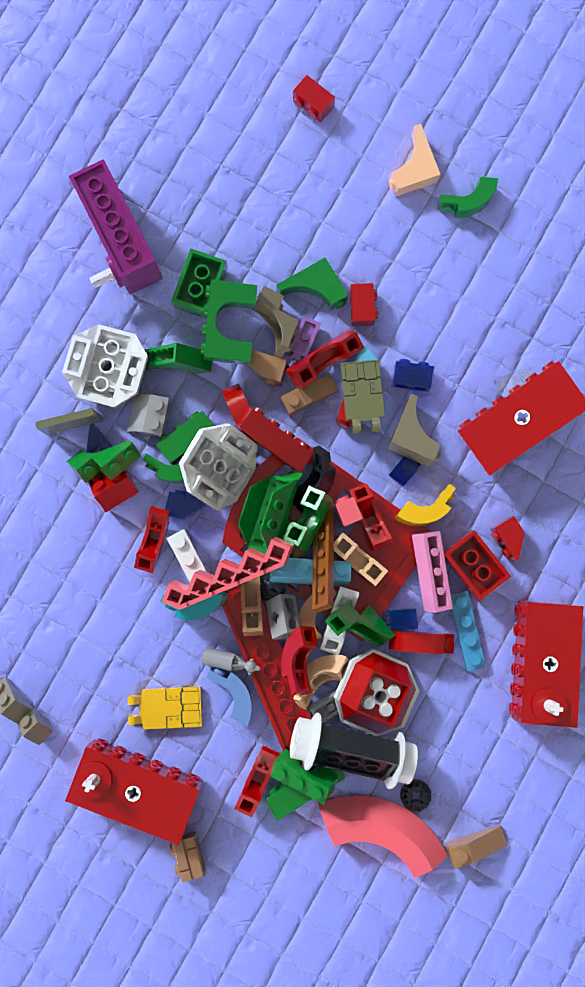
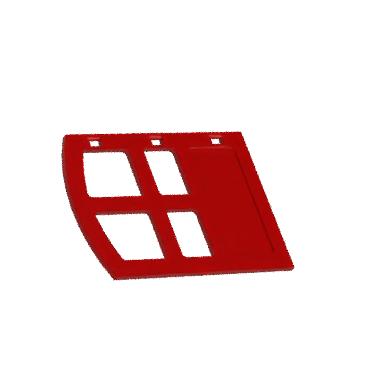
M298 437L295 438V440L299 443L300 441H302ZM309 446V450L313 453V448ZM272 454L252 474L238 500L234 502L225 525L222 542L242 557L245 552L241 549L246 543L240 536L241 531L238 521L249 488L268 476L274 475L285 465V463ZM312 455V457L310 458V460L308 461V463L311 464L312 466H313V455ZM330 462V465L336 468L335 479L328 492L333 502L342 490L346 489L349 491L365 484L334 462ZM370 488L380 516L392 537L393 543L375 550L368 540L360 521L357 522L348 537L368 556L374 558L388 570V572L376 586H373L351 567V581L344 588L359 592L354 607L358 613L370 605L377 615L381 617L417 565L412 535L432 531L425 526H410L397 521L395 517L401 509ZM292 504L289 519L297 523L301 519L303 512ZM334 534V542H335L336 539L338 538V536ZM337 554L334 555V561H344ZM286 583V588L304 601L312 593L313 586L301 584L302 587L298 591L289 583ZM334 586L339 591L340 586ZM332 608L321 611V613L329 617ZM347 631L361 642H364V638L351 631Z

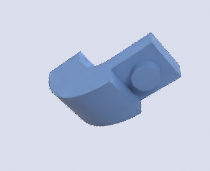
M211 668L206 677L228 689L233 697L234 707L230 718L248 726L252 714V696L246 682L234 671H231L227 677L225 676V671L219 668H215V670Z

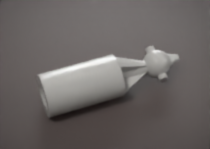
M206 647L202 655L203 665L223 670L236 671L246 669L248 675H252L254 671L261 669L256 665L254 659H250L246 663L237 654Z

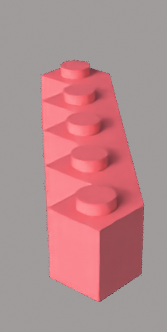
M275 537L271 539L266 554L249 548L245 551L240 565L224 559L219 562L215 575L200 569L194 572L189 585L174 580L168 584L162 602L181 610L272 570L283 567L289 560L294 544Z

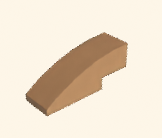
M259 576L240 584L244 636L263 635Z

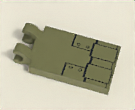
M379 360L340 363L346 421H352L353 434L361 433V421H371L372 432H379L381 430L379 418L385 417Z

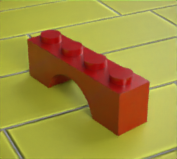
M346 330L287 368L286 371L294 386L304 388L318 379V375L325 368L337 361L350 358L364 349V346L356 331Z

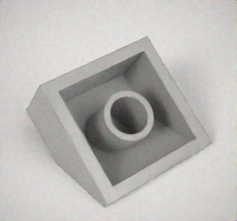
M151 394L135 395L127 432L158 438L164 436L172 404L171 400L167 397Z

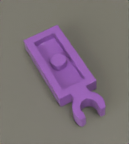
M303 316L298 332L292 342V348L289 351L293 355L287 360L288 366L291 361L295 360L298 362L301 360V357L304 358L309 354L321 326L320 322Z

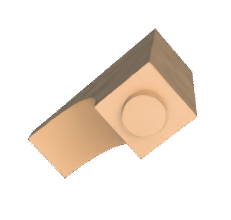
M421 124L414 126L412 131L414 151L411 158L401 168L391 173L389 187L391 191H394L396 197L435 184L439 180L440 172Z

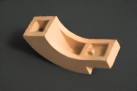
M326 655L307 664L311 693L308 695H294L293 699L298 706L307 709L315 691L323 683L331 680L341 681L349 663L348 658L343 655Z

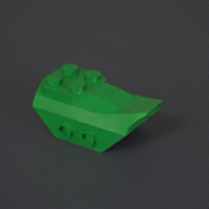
M290 471L282 476L270 475L249 488L238 521V526L248 548L266 554L271 539L275 537L283 538L290 524L289 517L292 503L303 473Z

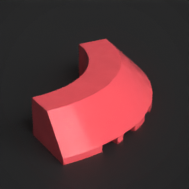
M358 794L329 798L324 805L318 802L321 815L334 847L357 841L383 846L402 859L410 869L414 879L432 871L448 856L441 842L426 823L402 805L381 797L360 796Z

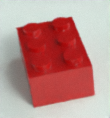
M475 530L469 531L444 551L446 563L475 600L481 601L511 577Z

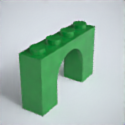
M211 279L210 285H206L205 297H209V303L204 305V316H207V324L203 323L202 335H205V343L201 342L200 354L204 355L203 360L242 365L250 364L252 342L235 341L225 338L217 330L215 318L221 310L227 307L254 309L258 285Z

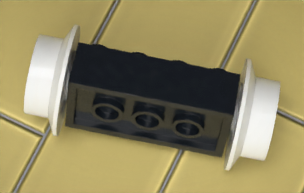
M315 713L311 720L302 717L297 719L291 739L290 757L302 760L304 770L307 771L312 765L383 780L388 789H393L398 782L409 784L412 781L417 767L418 750L416 744L405 742L402 732H396L392 739L388 737L381 738L370 733L355 732L349 728H338L332 724H321L320 713Z

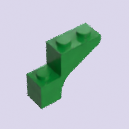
M125 441L98 453H86L81 449L66 462L75 474L87 483L100 471L110 480L114 479L139 459L141 454L133 442Z
M346 601L325 620L337 636L344 631H351L378 647L395 636L370 605L358 613Z

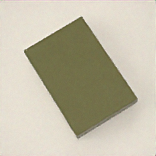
M93 408L37 421L35 424L37 430L50 435L102 422V418Z

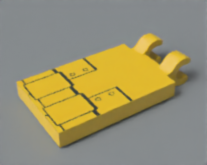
M201 686L142 689V695H129L127 697L128 705L139 704V715H130L128 717V725L143 724V730L202 727Z

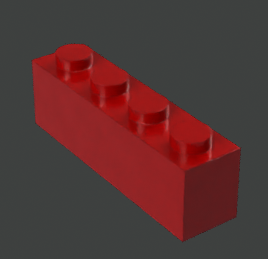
M247 408L235 428L294 471L301 473L313 455L309 450L310 447L302 441L300 443L294 439L295 435L288 430H285V432L279 428L280 424L275 420L265 418V413L259 408Z

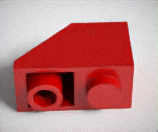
M511 516L491 528L493 532L491 536L497 544L500 543L503 548L501 551L507 560L517 561L520 557L525 532L515 516Z

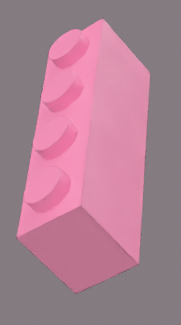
M440 531L412 535L424 611L436 613L453 609Z

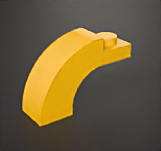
M451 484L447 485L436 501L430 506H417L408 501L395 519L410 526H425L439 520L450 511L451 507L445 503L449 504L455 496L453 492L456 488Z

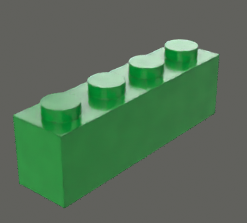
M313 765L308 771L315 772L321 766ZM322 767L338 776L336 784L345 779L343 771ZM282 784L279 787L273 786L265 795V801L277 821L312 800V798L286 784Z

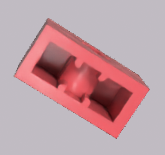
M347 495L337 499L334 510L342 528L363 519L354 497L349 498Z

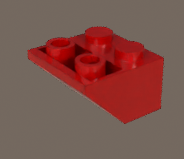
M127 469L112 480L100 471L88 481L94 498L105 512L139 493Z

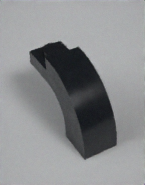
M321 446L313 447L312 472L308 479L298 486L293 500V505L302 512L304 507L300 503L308 487L311 486L328 494L335 479L336 468L330 465V452Z

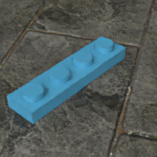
M468 591L451 594L453 607L451 610L466 671L484 668L486 663Z

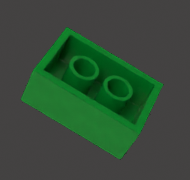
M190 248L171 300L174 308L207 319V316H204V305L209 303V297H205L206 285H210L211 279L224 281L228 270L227 260Z

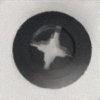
M270 572L260 576L261 598L268 601L279 594H285L286 583H275L274 587L276 590L271 589L266 592L269 586L267 582L272 583L270 582Z
M412 779L409 784L402 786L400 799L405 808L412 812H421L423 809L428 808L429 803L432 801V792L424 781ZM410 790L415 793L421 792L419 796L422 801L412 800L413 795Z

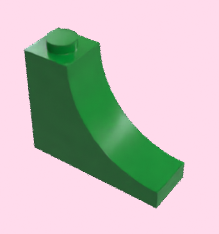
M326 257L276 285V291L281 295L294 292L309 293L323 300L331 310L334 308L340 309L346 304L348 299L347 292Z
M172 343L144 349L148 355L145 370L173 369L200 374L211 372L212 361L203 360L204 355L200 354V349L184 344Z

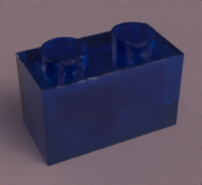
M399 359V361L395 362L391 387L429 392L434 366H430L427 362L410 363L411 361L408 359Z

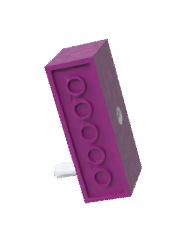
M104 159L69 175L109 255L105 257L109 268L90 277L94 288L116 279L119 287L125 286L129 295L162 280L163 277L156 260Z

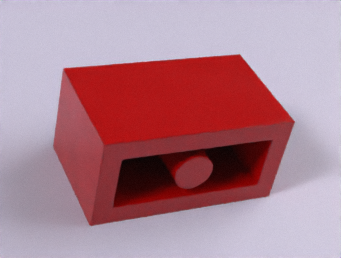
M306 75L293 90L294 104L298 108H303L312 119H316L320 123L335 107V96L309 75Z
M373 283L350 285L351 326H372L375 323V319H378V308H375L374 301H377V289H374Z

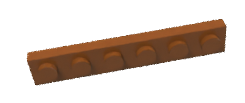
M332 502L313 540L312 610L317 613L333 607L334 502Z

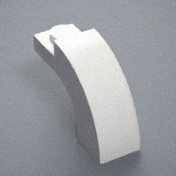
M340 586L331 613L346 601L354 608L359 592ZM327 624L320 649L339 655L346 631L337 636Z

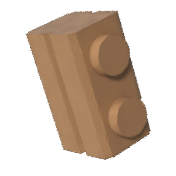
M196 831L183 835L179 845L174 843L170 845L171 856L175 857L177 862L175 873L177 877L181 878V882L184 883L205 876L206 867Z

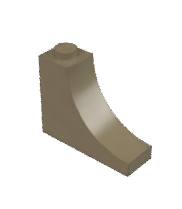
M411 394L406 401L387 449L430 467L440 457L441 452L438 450L441 444L432 440L421 428L416 415L418 396Z

